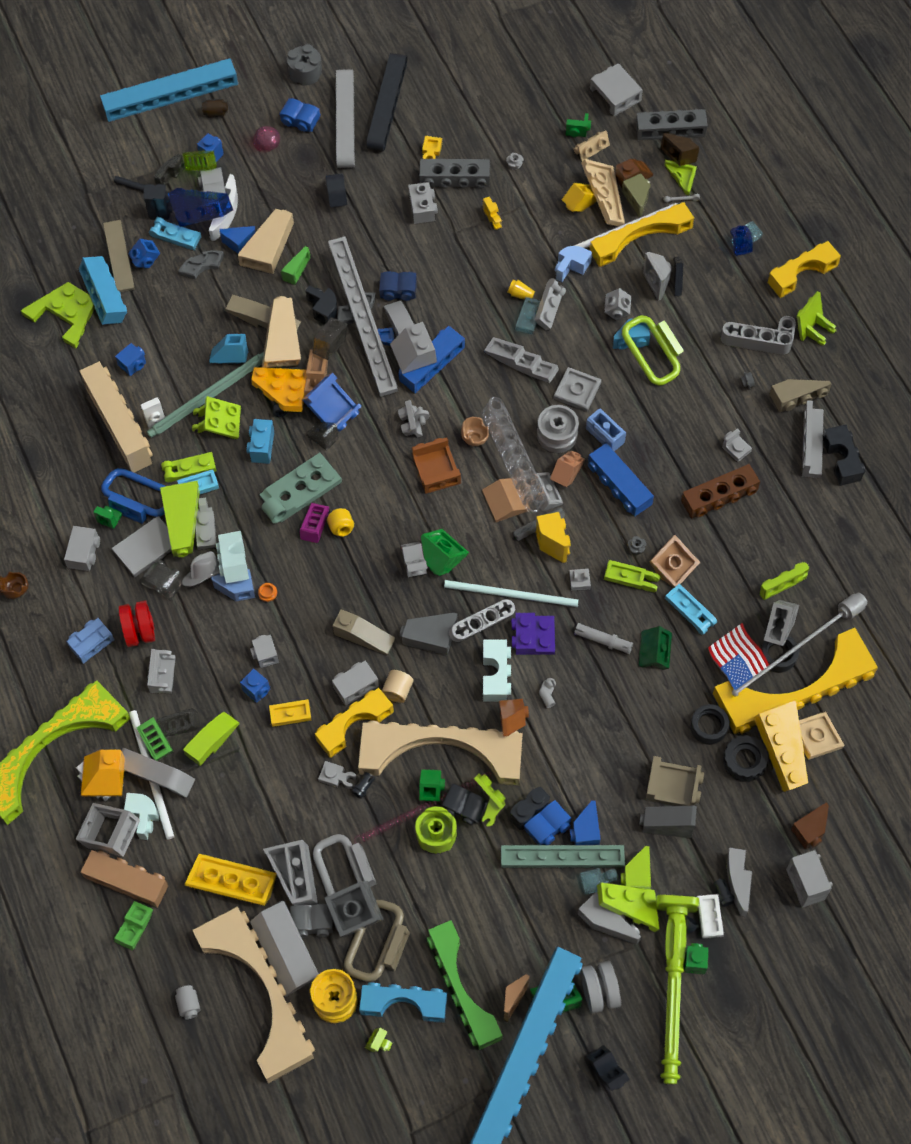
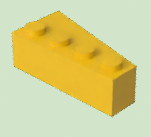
M796 700L754 716L783 792L807 784L808 779Z

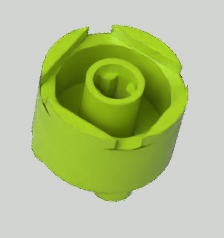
M430 807L419 815L416 820V837L423 850L430 853H442L452 848L457 837L455 818L448 810L442 807Z

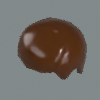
M8 572L7 576H0V593L7 599H17L27 592L29 583L26 576L22 573Z

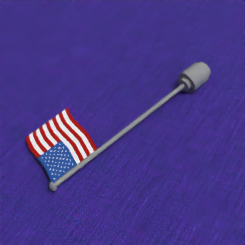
M861 593L850 595L839 603L838 615L770 665L762 650L747 634L743 623L708 647L709 654L733 688L732 695L738 696L739 692L840 617L848 620L854 618L865 609L867 600Z

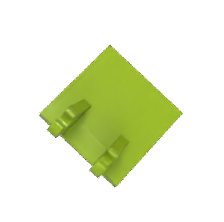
M817 291L813 297L809 298L804 308L800 309L797 313L800 340L803 341L808 336L823 346L826 344V338L812 327L818 324L827 329L828 332L835 333L836 329L834 328L836 326L823 316L821 294Z
M207 396L205 404L193 410V415L199 413V417L205 415V420L199 424L192 425V431L198 429V433L209 431L238 439L241 406Z
M479 773L474 779L490 796L482 821L484 822L489 818L490 821L486 826H492L496 820L495 816L505 806L504 800L506 798L499 790L495 791L490 786L492 782L485 774L481 776Z

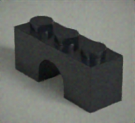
M847 425L825 429L823 442L827 453H840L845 458L837 461L834 468L839 486L860 482L865 473V466L859 460V450L853 444L852 432L848 430Z

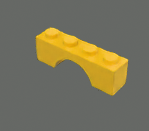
M829 241L818 244L811 251L803 252L798 258L787 261L780 268H774L770 272L768 284L781 298L795 290L797 283L796 275L804 270H816L825 274L838 266L841 256Z
M379 688L366 693L361 701L352 703L343 714H337L332 722L319 727L315 733L316 741L327 755L332 758L346 747L345 734L351 724L364 719L380 723L394 712L393 704Z

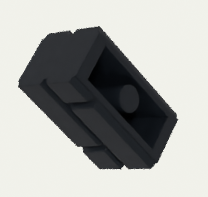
M146 184L144 186L143 198L149 219L156 220L159 217L163 220H168L170 213H173V202H170V192H167L165 185L157 184L154 186V184Z

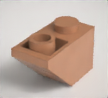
M567 452L557 460L550 480L565 487L569 486L574 481L585 459L577 452Z

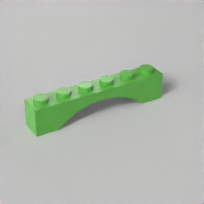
M450 920L429 929V937L426 938L430 949L435 948L437 956H435L436 963L439 969L443 967L446 974L443 976L447 987H452L454 992L451 995L456 1007L460 1006L463 1012L460 1014L464 1026L468 1025L471 1033L468 1035L472 1045H477L478 1049L481 1050L501 1041L503 1035L495 1017L477 1006L461 985L456 965L460 939L452 921Z

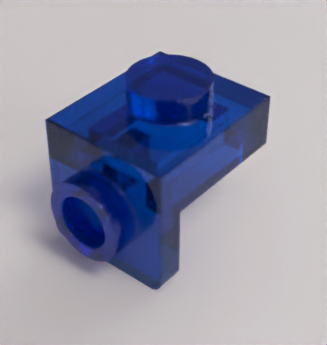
M740 225L730 229V234L733 236L734 254L738 256L753 252L752 233L746 225Z

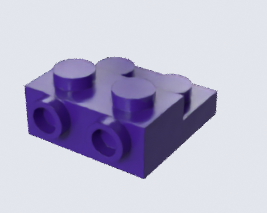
M516 613V617L512 618V630H516V636H512V648H516V655H555L554 616Z

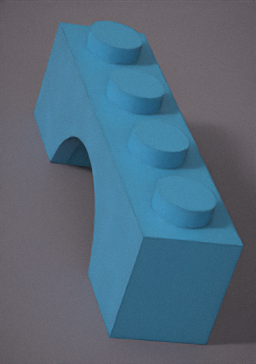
M372 982L368 983V985H362L361 1015L382 1017L385 1010L392 1004L407 1002L419 1009L424 1021L445 1023L447 993H444L442 989L433 988L430 991H423L422 988L415 986L409 989H402L401 986L394 984L389 985V987H380V984Z

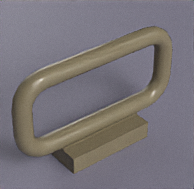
M376 900L378 907L393 912L396 917L375 970L372 973H365L354 969L352 966L366 928L355 933L344 961L345 971L348 975L367 982L377 980L382 975L385 967L392 971L396 970L410 934L407 927L402 925L404 918L402 909L398 905L384 900Z

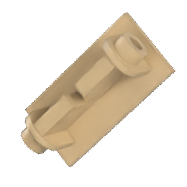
M607 131L597 132L587 142L584 141L575 146L574 152L580 154L581 161L610 145Z

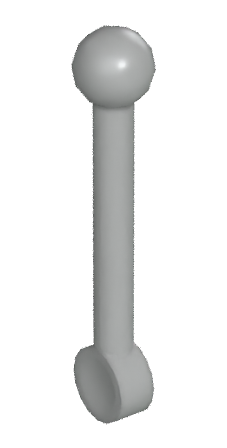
M694 194L693 196L684 197L665 196L663 200L665 203L691 199L698 201L700 200V195Z

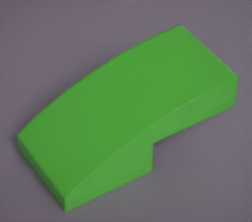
M134 901L124 917L125 922L114 938L115 943L134 950L148 924L153 909Z

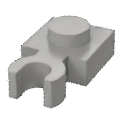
M325 761L318 780L337 788L339 783H343L344 787L352 789L353 785L348 783L347 779H356V774L353 772L343 773L345 770L343 766Z

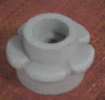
M512 153L506 159L511 169H519L523 164V157L517 153Z

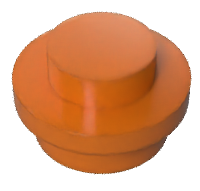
M264 583L258 589V596L262 601L270 602L276 598L277 589L271 583Z

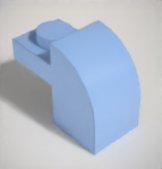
M569 246L559 252L558 263L555 268L556 280L563 282L570 269L583 275L591 263L592 252L580 246Z

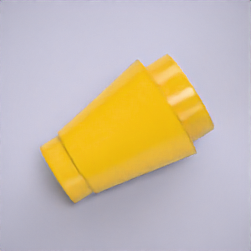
M513 280L507 293L511 294L512 297L531 301L535 291L521 281Z

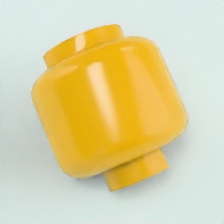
M335 509L327 517L330 530L336 536H347L354 528L352 516L346 509Z

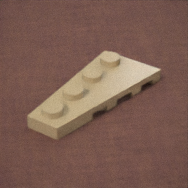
M584 159L581 164L606 223L618 227L624 225L625 221L614 167Z

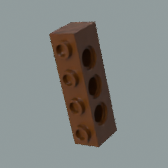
M747 464L684 491L681 502L691 519L702 517L713 509L719 510L727 503H735L741 497L755 494L758 491L760 480L751 465Z

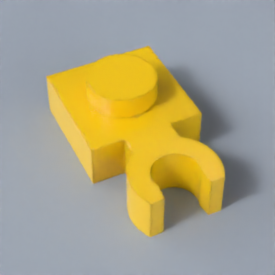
M425 136L422 148L423 159H436V156L440 155L442 138Z
M490 197L484 198L483 210L486 216L492 222L495 230L501 228L500 223L502 220L497 214V204L492 202Z

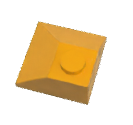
M99 750L84 757L81 796H122L125 757L121 750Z

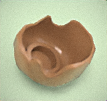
M474 416L466 418L462 424L461 436L468 445L480 446L489 437L488 426L483 424L482 418Z

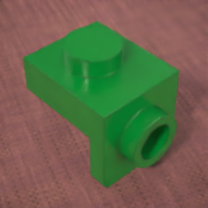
M585 113L584 121L567 119L566 135L586 138L587 131L591 129V120H588L589 114Z

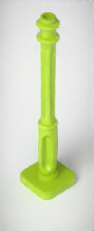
M658 895L656 899L657 910L667 911L666 914L669 915L665 938L666 971L668 972L665 1059L661 1061L664 1065V1073L660 1075L664 1079L665 1084H677V1080L681 1078L678 1074V1066L681 1065V1062L678 1060L681 973L684 972L683 964L686 952L685 916H687V913H694L698 910L699 898Z

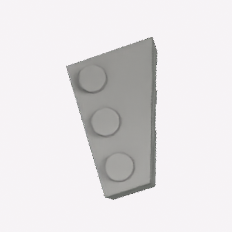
M303 840L263 849L291 903L294 906L318 904L309 846Z

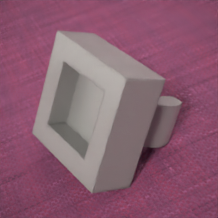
M589 569L569 571L571 591L591 588Z

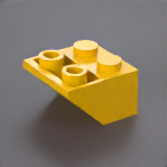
M559 512L537 516L536 536L540 550L562 563L567 562V555H570L569 546L571 544L569 535H565L566 524L564 518L560 517Z

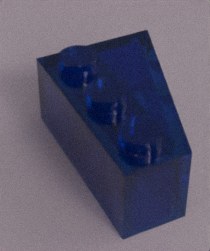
M176 188L168 193L180 227L223 217L233 211L228 193L201 192L193 189L183 190L182 188Z

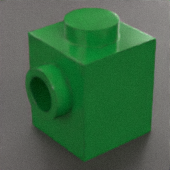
M421 769L420 800L440 801V793L445 791V779L441 778V770Z
M697 943L687 946L684 973L705 974L708 968V948Z

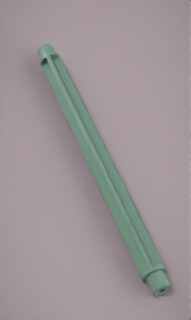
M264 352L257 354L151 426L152 428L146 431L148 436L152 438L155 435L161 434L174 423L193 412L195 408L202 406L207 396L215 397L253 371L254 367L262 365Z

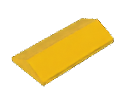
M199 854L185 882V886L265 905L271 896L277 873Z

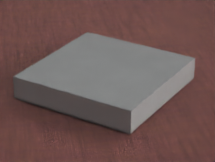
M568 367L553 399L587 412L602 380Z

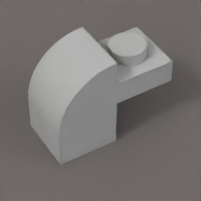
M418 541L401 545L407 576L412 577L426 574L427 564L423 556L421 543Z

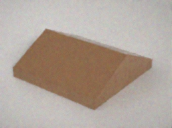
M517 478L499 479L482 489L495 522L531 510Z
M673 535L649 561L656 574H659L660 578L673 588L681 584L700 563L676 535Z
M527 974L506 987L504 1021L506 1022L509 1021L529 987L530 976Z

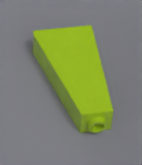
M198 480L160 488L174 557H185L193 553L200 495Z

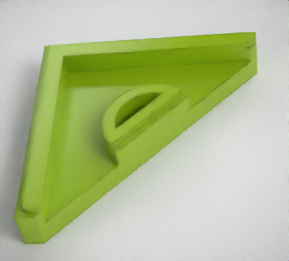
M665 160V167L685 194L689 195L697 166L688 164L678 166L674 161Z

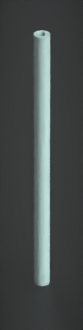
M445 580L444 588L578 607V599Z

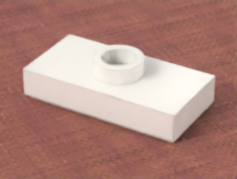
M158 397L141 404L144 418L149 428L165 418Z
M718 894L697 896L699 898L698 911L702 938L723 937Z

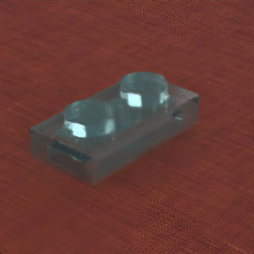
M525 298L516 324L517 331L529 334L534 333L537 324L534 319L541 302L540 300Z

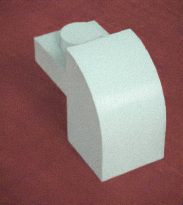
M127 793L124 810L132 812L140 819L137 835L140 839L148 840L149 833L153 831V821H159V813L156 806L149 797L143 794Z

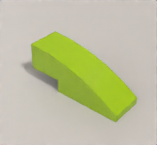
M222 712L183 749L185 755L201 766L212 752L215 753L239 725V722L226 712Z

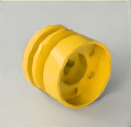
M337 969L325 970L316 976L312 982L310 993L318 1016L330 1023L344 1022L350 1018L355 1012L358 1002L354 982L351 977L344 971ZM332 997H334L335 999H336V998H339V1000H338V1001H335V1000L332 1001L331 998H332Z

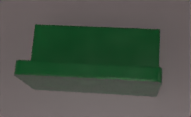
M661 626L641 632L640 667L655 665L662 670L669 669L672 632Z

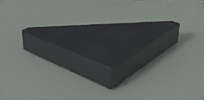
M674 257L675 296L682 295L684 263L681 257Z

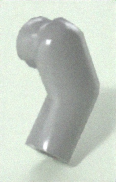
M553 678L544 680L539 690V695L547 708H551L556 704L551 696L556 686Z

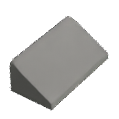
M549 472L534 473L528 480L542 511L563 504L553 480H550L551 475Z

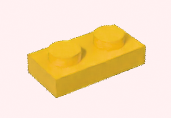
M309 700L269 706L272 727L311 721Z

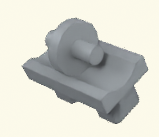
M411 400L405 401L406 406L398 410L402 421L409 419L408 423L401 425L402 432L405 436L415 434L417 437L423 436L420 425L426 424L425 420L430 417L429 412L423 410L422 407L417 408L413 406Z

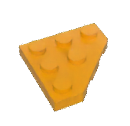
M254 367L252 385L255 388H260L263 394L271 401L277 402L279 408L283 411L302 412L304 404L302 399L305 397L304 390L307 370Z

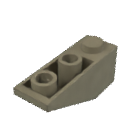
M788 379L773 385L770 397L779 412L790 411L795 406L806 404L807 400L811 401L818 397H825L829 393L831 382Z

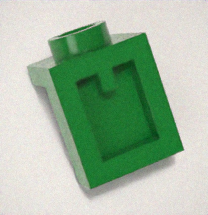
M97 506L93 512L98 523L112 529L116 527L122 516L121 511L109 506L104 508Z

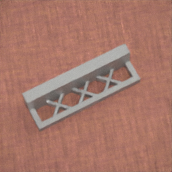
M808 400L804 410L802 476L821 478L824 409H813V401Z

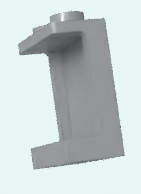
M619 63L610 66L602 73L596 74L591 78L590 89L592 91L597 90L610 104V113L613 116L642 100L643 90Z

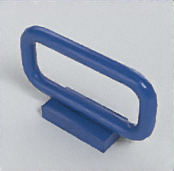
M122 468L111 471L103 481L101 491L108 497L109 507L121 511L123 516L143 524L146 514L155 517L165 515L164 506L160 509H153L109 490L110 484L117 476H124L160 492V488L166 487L165 485Z

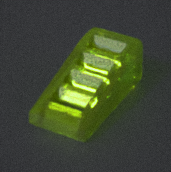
M214 150L182 153L186 170L208 171L217 168Z

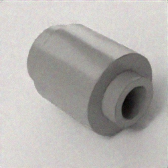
M191 985L178 988L175 998L180 1016L185 1017V1019L196 1017L197 1013L201 1010L196 990H193Z

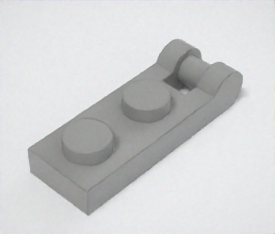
M554 278L550 279L546 284L534 319L545 330L551 329L561 297L566 292V289L561 285L559 286Z

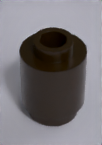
M223 98L207 99L202 102L203 115L208 117L225 116V112H228V104L224 102Z

